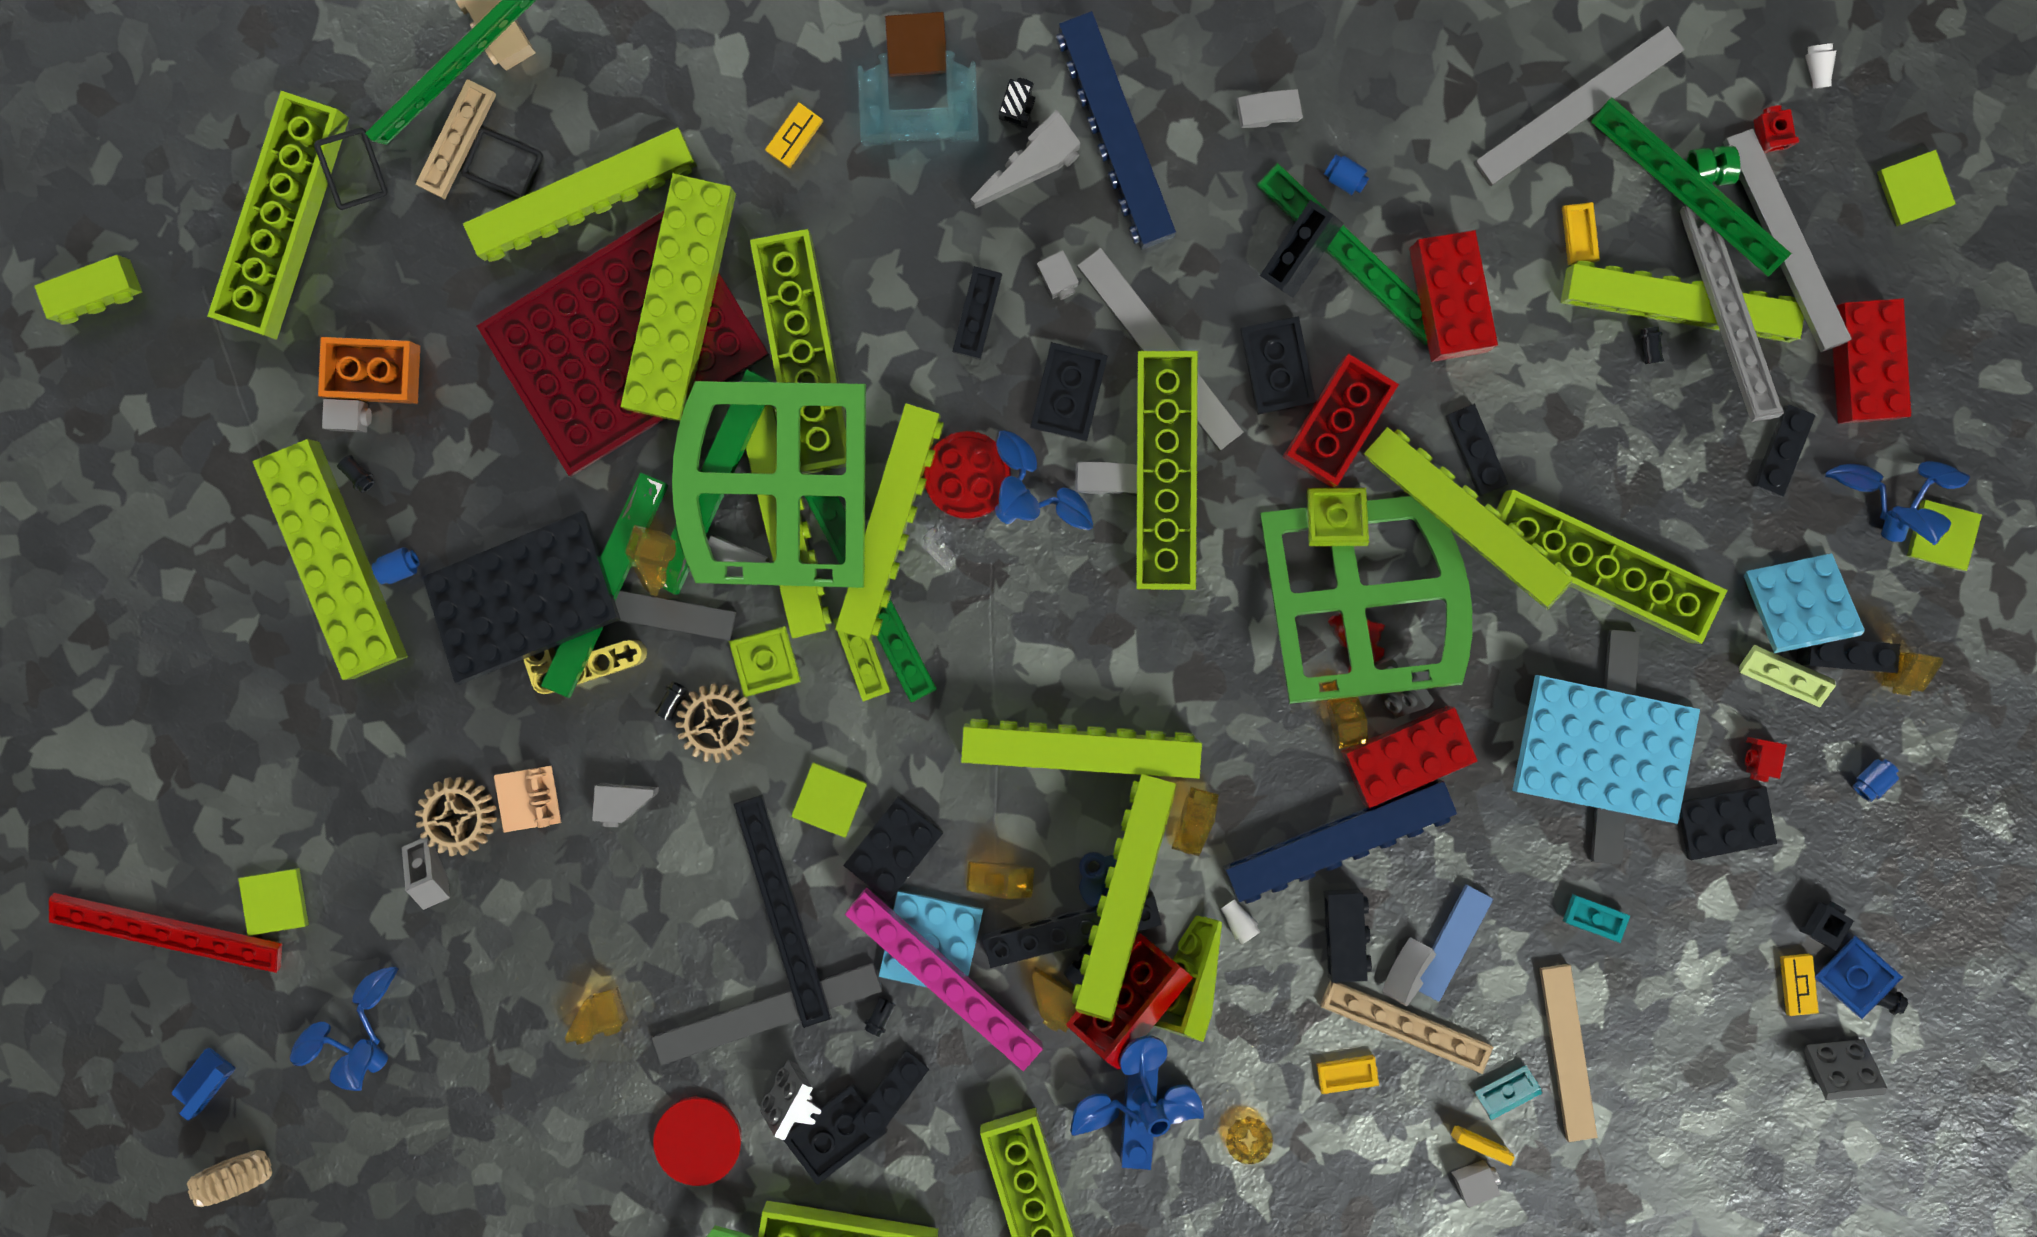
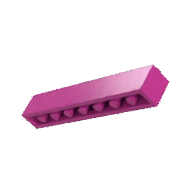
M867 887L847 909L845 915L1022 1071L1043 1050L1040 1039Z

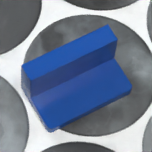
M207 1048L204 1050L172 1091V1095L186 1105L179 1114L187 1121L203 1111L236 1069L213 1049Z

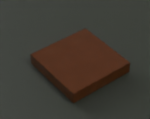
M944 12L885 16L890 77L948 73Z

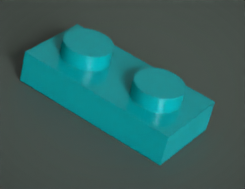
M1572 894L1563 922L1621 943L1630 915Z
M1525 1065L1477 1090L1475 1094L1490 1120H1493L1543 1094L1529 1068Z

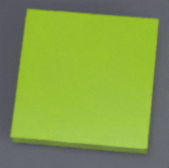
M1936 150L1877 172L1896 226L1956 205Z
M1307 488L1309 546H1368L1369 530L1366 488Z
M1921 500L1919 509H1930L1944 515L1950 520L1951 526L1949 531L1940 538L1936 545H1933L1913 530L1906 557L1960 571H1967L1982 514L1929 500Z
M787 626L729 641L744 697L802 682Z
M813 762L791 817L846 838L867 783Z
M300 868L238 878L248 936L309 925Z

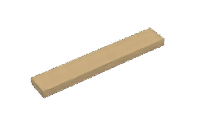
M1562 964L1539 968L1566 1140L1574 1142L1598 1138L1571 965Z
M1330 980L1320 1003V1006L1324 1009L1483 1074L1494 1048L1486 1042L1341 982L1332 983Z

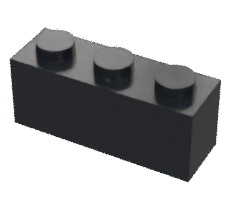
M1310 200L1260 276L1294 298L1344 223L1334 214Z
M1842 639L1798 648L1796 663L1804 666L1898 673L1901 644Z
M1359 889L1325 890L1324 911L1328 978L1332 983L1368 981L1367 972H1372L1370 954L1366 955V943H1370V929L1368 925L1365 926L1364 914L1369 913L1368 898L1363 896V892Z

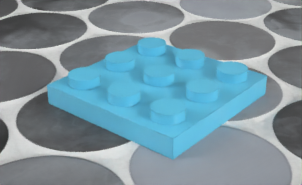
M1832 553L1749 570L1744 575L1774 653L1861 636L1865 631Z
M898 890L893 911L964 974L969 976L983 908ZM884 951L879 977L926 987L887 951Z

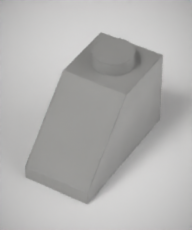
M607 783L595 785L592 821H600L602 827H618L619 823L628 820L658 794L659 787Z
M429 836L402 847L405 891L423 910L450 898L448 876L435 847L430 848L428 846V842L431 840Z

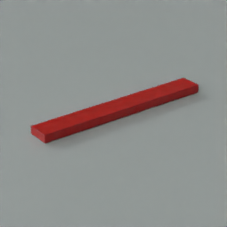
M53 893L49 897V923L277 973L281 968L282 943Z

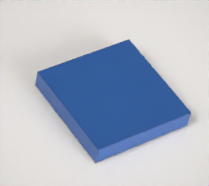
M1856 936L1815 976L1817 982L1860 1020L1903 978Z

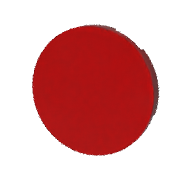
M974 431L956 432L939 441L932 449L935 450V455L931 467L925 466L924 478L927 479L925 488L933 503L946 514L961 519L979 518L995 510V507L999 504L1001 483L1006 477L1011 476V468L999 456L996 442L989 436Z
M689 1097L676 1102L662 1115L654 1132V1152L659 1165L671 1178L686 1185L704 1186L720 1180L733 1168L740 1154L742 1133L738 1120L727 1106L708 1098Z

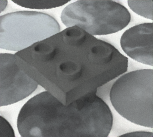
M1400 652L1380 660L1374 665L1377 669L1384 670L1426 665L1427 660L1422 659L1410 665ZM1428 671L1412 673V682L1429 679ZM1427 689L1380 694L1385 701L1387 709L1396 718L1425 709L1435 702Z
M1864 1039L1806 1045L1804 1050L1805 1056L1825 1100L1885 1094L1887 1086Z
M787 1060L784 1068L778 1071L775 1077V1084L770 1093L766 1094L763 1098L760 1110L773 1135L785 1140L794 1122L813 1125L816 1121L810 1115L812 1113H821V1109L812 1103L813 1097L810 1092L813 1088L799 1065L790 1060Z

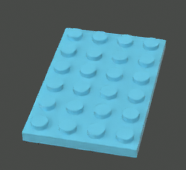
M1535 675L1512 791L1678 824L1700 709Z

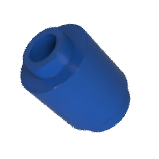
M1337 154L1324 172V175L1329 178L1328 181L1350 195H1353L1355 191L1361 193L1370 179L1365 176L1368 171L1366 168L1346 156L1340 157Z
M402 547L378 557L377 562L372 563V571L380 584H393L416 574L420 563L413 550L409 551L406 547Z
M1875 759L1855 779L1856 783L1853 785V789L1868 802L1880 799L1899 780L1897 775L1899 771L1890 761Z

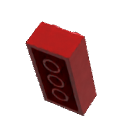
M1476 230L1418 239L1409 248L1421 303L1420 308L1431 362L1488 353L1498 346Z
M1904 299L1846 302L1837 305L1836 307L1851 336V340L1847 343L1833 347L1838 424L1897 420L1911 417Z
M1347 354L1340 361L1282 458L1331 488L1338 486L1399 384L1354 356Z
M1448 705L1341 751L1362 803L1369 808L1478 762L1455 707Z
M1139 933L1134 940L1112 1022L1076 1011L1066 1023V1026L1104 1061L1119 1070V1059L1123 1049L1133 1040L1146 1036L1193 977Z

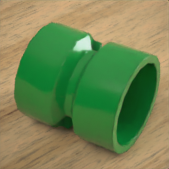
M1735 146L1716 147L1713 152L1709 148L1692 149L1689 151L1686 162L1711 184L1714 182L1715 185L1722 186L1737 183L1741 164L1739 152Z

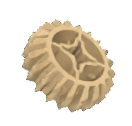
M716 683L711 684L710 693L705 686L699 687L701 696L694 691L689 693L693 703L688 700L681 702L682 706L688 709L687 712L677 711V716L685 718L684 722L676 723V728H685V732L680 733L678 738L684 739L688 737L689 742L685 743L683 747L689 749L694 745L696 747L692 753L694 757H697L703 751V761L705 762L709 761L711 754H713L715 763L721 762V753L729 761L732 759L731 749L734 753L740 755L743 751L738 744L740 743L743 746H749L750 741L744 735L752 736L755 733L753 729L747 728V725L756 723V719L746 718V714L754 711L753 707L743 709L742 705L748 701L747 697L737 701L736 697L739 695V690L735 689L728 695L729 686L726 684L722 686L720 693ZM712 699H719L728 703L735 711L727 714L721 713L717 706L713 704ZM703 703L705 707L703 709L705 713L704 721L694 726L695 712ZM712 716L715 719L729 718L722 722V725L719 726L721 728L719 731L716 727L703 728V726L710 724L709 722L713 720L711 719ZM738 719L737 734L728 743L726 738L728 737L727 726L730 722ZM710 733L715 741H718L720 747L704 743L697 735Z
M449 777L444 779L443 784L439 781L433 784L434 790L427 789L424 792L427 799H420L418 801V804L424 808L415 813L416 816L423 817V821L416 823L417 828L423 826L425 828V832L421 833L420 837L422 839L428 836L431 838L428 842L430 848L438 843L437 852L440 854L444 853L447 848L449 856L456 855L458 851L462 856L466 855L469 849L474 852L479 849L478 843L485 844L488 841L485 834H492L494 832V829L488 823L497 821L496 817L489 816V812L496 810V806H488L486 803L492 799V796L489 794L482 797L481 794L485 788L481 785L474 790L475 781L472 779L464 783L463 777H457L455 781ZM457 794L468 798L474 807H466L462 803L461 797H458ZM446 796L447 801L444 802V812L436 816L437 805ZM452 813L460 815L465 813L468 814L466 816L461 817L460 820L453 818L445 819L446 817L451 816ZM477 816L475 829L467 838L468 821L470 818ZM439 825L446 826L450 830L451 836H455V839L444 834Z
M255 1150L212 1165L192 1176L187 1182L190 1199L193 1200L194 1206L204 1207L248 1192V1190L265 1183L272 1176L269 1157L267 1158L265 1151Z

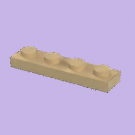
M468 79L466 80L415 185L442 199H446L496 97L493 91Z

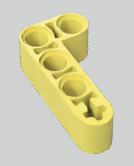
M628 640L592 651L577 685L643 663L647 656L645 645L638 640ZM554 647L545 650L544 657L540 661L535 659L534 656L523 659L534 690L541 694L554 693L541 686L542 677L548 671L556 654ZM629 647L630 649L637 650V654L633 655V658L628 657L619 660L617 655L628 652ZM602 654L606 655L610 661L609 667L606 670L600 669L597 664L598 657Z

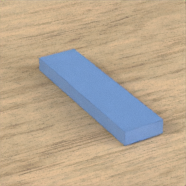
M1465 884L1432 947L1436 956L1420 977L1424 984L1419 989V992L1438 1002L1441 1000L1493 898Z

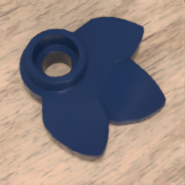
M1089 852L1080 860L1079 869L1083 877L1079 884V890L1084 901L1091 907L1098 903L1102 894L1107 897L1109 888L1105 887V880L1109 867L1115 868L1117 860L1113 859L1114 855L1104 857L1098 852ZM1092 861L1098 862V870H1089V863Z

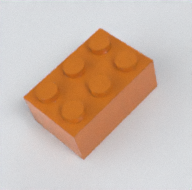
M321 337L318 396L336 400L418 404L420 345L411 341Z

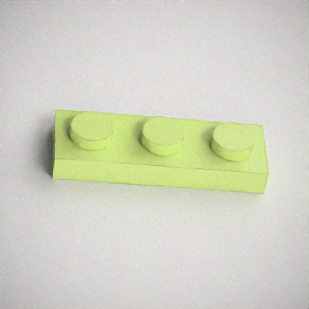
M1756 645L1751 648L1739 666L1741 674L1817 707H1821L1836 687L1835 679Z

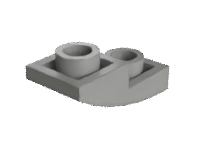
M1298 89L1258 93L1236 99L1241 128L1267 127L1271 123L1298 122L1303 118Z
M1077 462L1075 469V492L1098 495L1105 493L1136 495L1137 465L1109 462Z
M710 536L708 543L716 561H769L768 557L747 547H739L719 536ZM727 566V574L743 577V567Z
M1410 937L1396 958L1382 992L1399 1003L1408 1006L1424 984L1420 977L1435 958V951Z

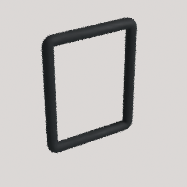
M361 127L317 140L314 144L333 199L340 210L382 198L388 192L369 137L365 134L366 130ZM361 134L381 192L342 204L321 146Z
M482 127L479 129L461 169V174L469 180L514 199H519L528 194L542 161L543 154L535 148ZM483 133L537 156L521 195L467 172Z

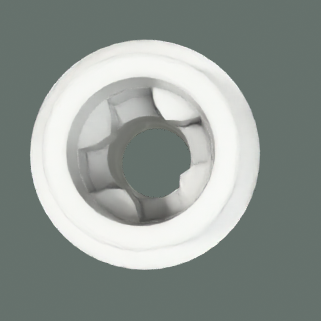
M1833 43L1808 47V54L1805 57L1813 89L1832 86L1831 79L1836 51H1833Z
M1235 899L1221 908L1234 939H1238L1241 945L1261 932L1257 927L1259 923Z

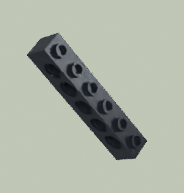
M1148 892L1137 931L1162 925L1153 892ZM1098 905L985 933L983 941L990 968L1089 944L1092 926H1099L1101 917L1097 916Z

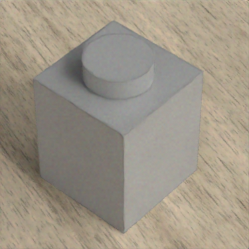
M1063 250L1037 263L1036 268L1052 299L1059 297L1062 300L1076 292L1074 288L1078 287L1079 281Z
M323 399L322 429L344 432H367V426L371 424L372 413L371 409L368 408V403L359 400Z
M1484 1160L1451 1172L1461 1199L1468 1208L1501 1195L1497 1186L1501 1184L1500 1177L1495 1167L1490 1168Z

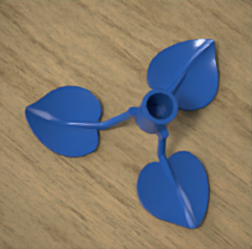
M1000 431L996 442L999 456L1010 468L1019 470L1018 478L1008 476L1002 481L999 492V504L995 507L997 517L1005 524H1012L1017 518L1032 521L1039 516L1040 508L1049 504H1056V512L1063 521L1076 528L1091 530L1093 528V520L1090 510L1084 499L1075 491L1061 488L1057 491V498L1051 497L1038 503L1037 499L1030 493L1029 489H1026L1022 482L1026 475V470L1033 472L1037 468V459L1033 449L1018 435L1008 431Z
M1934 461L1923 462L1918 466L1917 471L1921 476L1928 479L1925 481L1911 507L1896 506L1891 511H1888L1886 485L1881 483L1884 476L1878 471L1860 464H1844L1829 470L1825 478H1833L1845 486L1862 492H1873L1879 489L1882 508L1880 518L1885 520L1881 535L1885 539L1893 542H1903L1910 527L1933 545H1936L1940 538L1949 531L1951 526L1950 520L1936 511L1930 509L1917 510L1916 508L1929 486L1934 482L1943 488L1955 489L1965 486L1969 482L1970 475L1944 463Z
M388 967L369 974L360 982L354 992L352 1001L358 1005L357 1012L370 1040L361 1039L351 1049L327 1037L331 1030V1026L328 1023L317 1022L306 1028L297 1038L290 1054L291 1063L295 1066L306 1065L318 1056L323 1048V1044H331L348 1053V1055L341 1057L334 1064L330 1072V1081L341 1089L361 1091L366 1071L369 1070L371 1073H375L388 1060V1054L378 1046L380 1039L375 1036L364 1013V1009H371L381 1000L399 969L397 967Z
M1152 1035L1143 1036L1130 1042L1123 1049L1119 1059L1120 1068L1124 1074L1133 1075L1139 1072L1148 1101L1141 1105L1139 1116L1118 1100L1111 1102L1107 1094H1094L1084 1098L1075 1108L1070 1131L1072 1136L1105 1127L1119 1116V1109H1121L1134 1119L1139 1127L1144 1125L1150 1136L1158 1137L1169 1130L1170 1124L1190 1119H1203V1105L1195 1089L1184 1084L1169 1088L1164 1095V1099H1159L1158 1103L1154 1101L1145 1071H1152L1160 1067L1166 1060L1168 1051L1161 1039Z

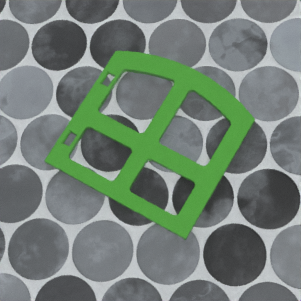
M695 381L679 424L673 455L672 473L673 507L678 536L695 583L864 587L866 384ZM715 405H773L776 407L777 469L775 473H716L699 470L702 443ZM803 406H843L846 409V472L843 475H814L801 472L800 411ZM700 494H758L775 496L777 500L775 562L716 561L712 555L702 521L699 504ZM802 496H841L846 500V559L843 564L803 563L800 560V499ZM727 566L743 567V577L726 576ZM817 569H832L833 579H816Z
M1411 496L1367 501L1368 524L1408 519L1414 520L1434 556L1440 572V577L1365 586L1360 582L1354 546H1331L1337 588L1293 593L1289 584L1282 535L1290 532L1308 531L1307 508L1260 513L1289 704L1462 685L1469 662L1472 641V602L1466 569L1451 530ZM1443 600L1446 604V628L1441 662L1438 664L1384 670L1377 669L1374 665L1365 609L1369 607ZM1338 611L1342 614L1351 672L1348 674L1308 678L1303 672L1295 617L1305 614ZM1428 671L1430 680L1412 682V673ZM1336 681L1338 690L1319 692V683Z

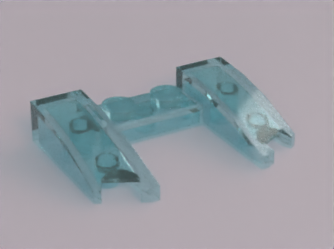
M946 51L948 108L890 110L887 53L878 55L881 64L864 72L861 65L858 66L862 146L892 145V142L979 141L976 62L972 61L969 68L953 61L954 52Z

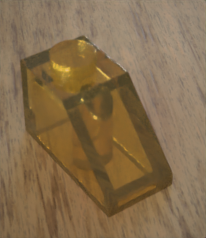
M1900 652L1898 673L1884 672L1882 686L1892 687V693L1911 696L1912 691L1924 692L1943 664V658Z
M969 861L967 891L1003 899L1030 898L1033 893L1034 868L1016 864Z
M1034 966L1032 969V980L1040 1015L1044 1019L1043 1024L1053 1031L1057 1032L1061 1029L1066 1033L1068 1030L1066 1023L1076 1012V1004L1072 1002L1074 991Z

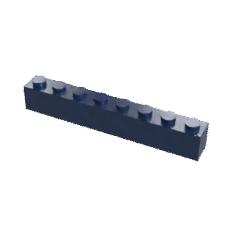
M1091 11L1059 23V34L1055 35L1058 47L1061 52L1066 51L1069 62H1066L1069 76L1071 80L1076 78L1080 89L1076 90L1079 102L1082 107L1087 106L1090 117H1087L1088 126L1091 133H1097L1101 144L1097 145L1098 152L1102 161H1108L1111 171L1108 172V178L1112 188H1118L1122 199L1118 200L1122 215L1124 217L1129 216L1132 226L1128 227L1133 243H1139L1141 250L1174 238L1176 230L1093 12Z
M1436 779L1376 806L1364 808L1231 862L1223 867L1236 899L1239 902L1244 901L1245 904L1259 900L1261 894L1269 890L1275 893L1289 887L1288 883L1299 879V882L1309 880L1316 876V871L1326 868V871L1336 869L1343 865L1342 861L1350 857H1353V860L1363 858L1370 854L1369 850L1377 846H1380V849L1390 847L1397 843L1396 839L1404 835H1407L1408 838L1417 836L1424 832V827L1434 824L1435 827L1450 822V817L1456 815L1457 812L1445 782Z

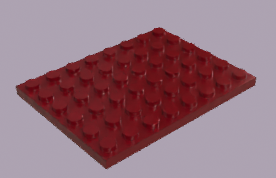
M664 211L476 326L570 477L664 420V418L633 412L620 407ZM719 272L694 383L695 381L726 382L770 355Z

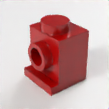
M1781 105L1771 106L1763 109V114L1753 120L1755 133L1764 153L1789 149L1799 143V137L1795 135L1791 109L1782 110Z
M1747 737L1746 742L1752 743L1751 749L1747 751L1745 757L1746 772L1751 773L1750 779L1768 782L1769 777L1780 779L1787 744Z

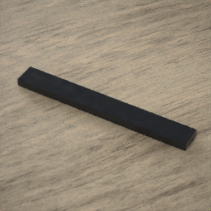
M763 794L734 803L802 1026L805 1028L830 1020L832 1015Z

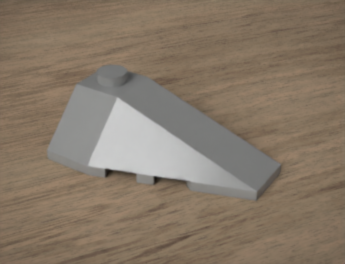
M1057 110L1028 137L1029 141L1024 151L1022 149L1018 152L1015 151L1008 158L1009 160L1005 164L1007 169L1003 173L1001 170L994 173L970 200L971 205L975 209L1059 170L1064 164L1068 167L1079 157L1080 154L1077 151L1080 149V142Z

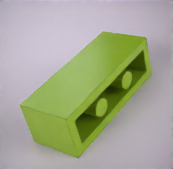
M120 255L111 256L34 285L46 319L63 325L78 321V316L86 313L97 314L106 310L105 306L127 303L133 300L134 295L142 293L130 259Z

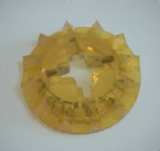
M1247 1116L1244 1119L1236 1120L1231 1128L1228 1129L1226 1144L1229 1153L1235 1160L1243 1164H1256L1263 1161L1271 1152L1273 1137L1269 1127L1264 1122ZM1248 1129L1254 1138H1258L1257 1141L1252 1142L1251 1151H1249L1245 1142L1240 1141L1246 1138Z

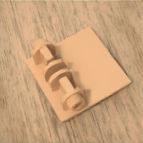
M552 765L494 775L503 833L535 827L542 828L562 823Z

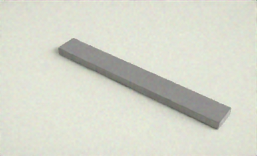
M1667 26L1477 159L1474 164L1487 183L1492 186L1595 114L1611 97L1616 99L1683 52L1684 48Z
M1750 129L1726 138L1723 141L1724 146L1733 145L1739 152L1741 164L1739 178L1762 228L1792 253L1780 266L1820 352L1847 343L1851 340V336L1754 130Z
M1683 206L1679 212L1751 422L1778 418L1784 412L1724 239L1688 206Z
M1101 248L1077 265L1080 272L1142 351H1180ZM1198 374V424L1220 451L1244 432Z

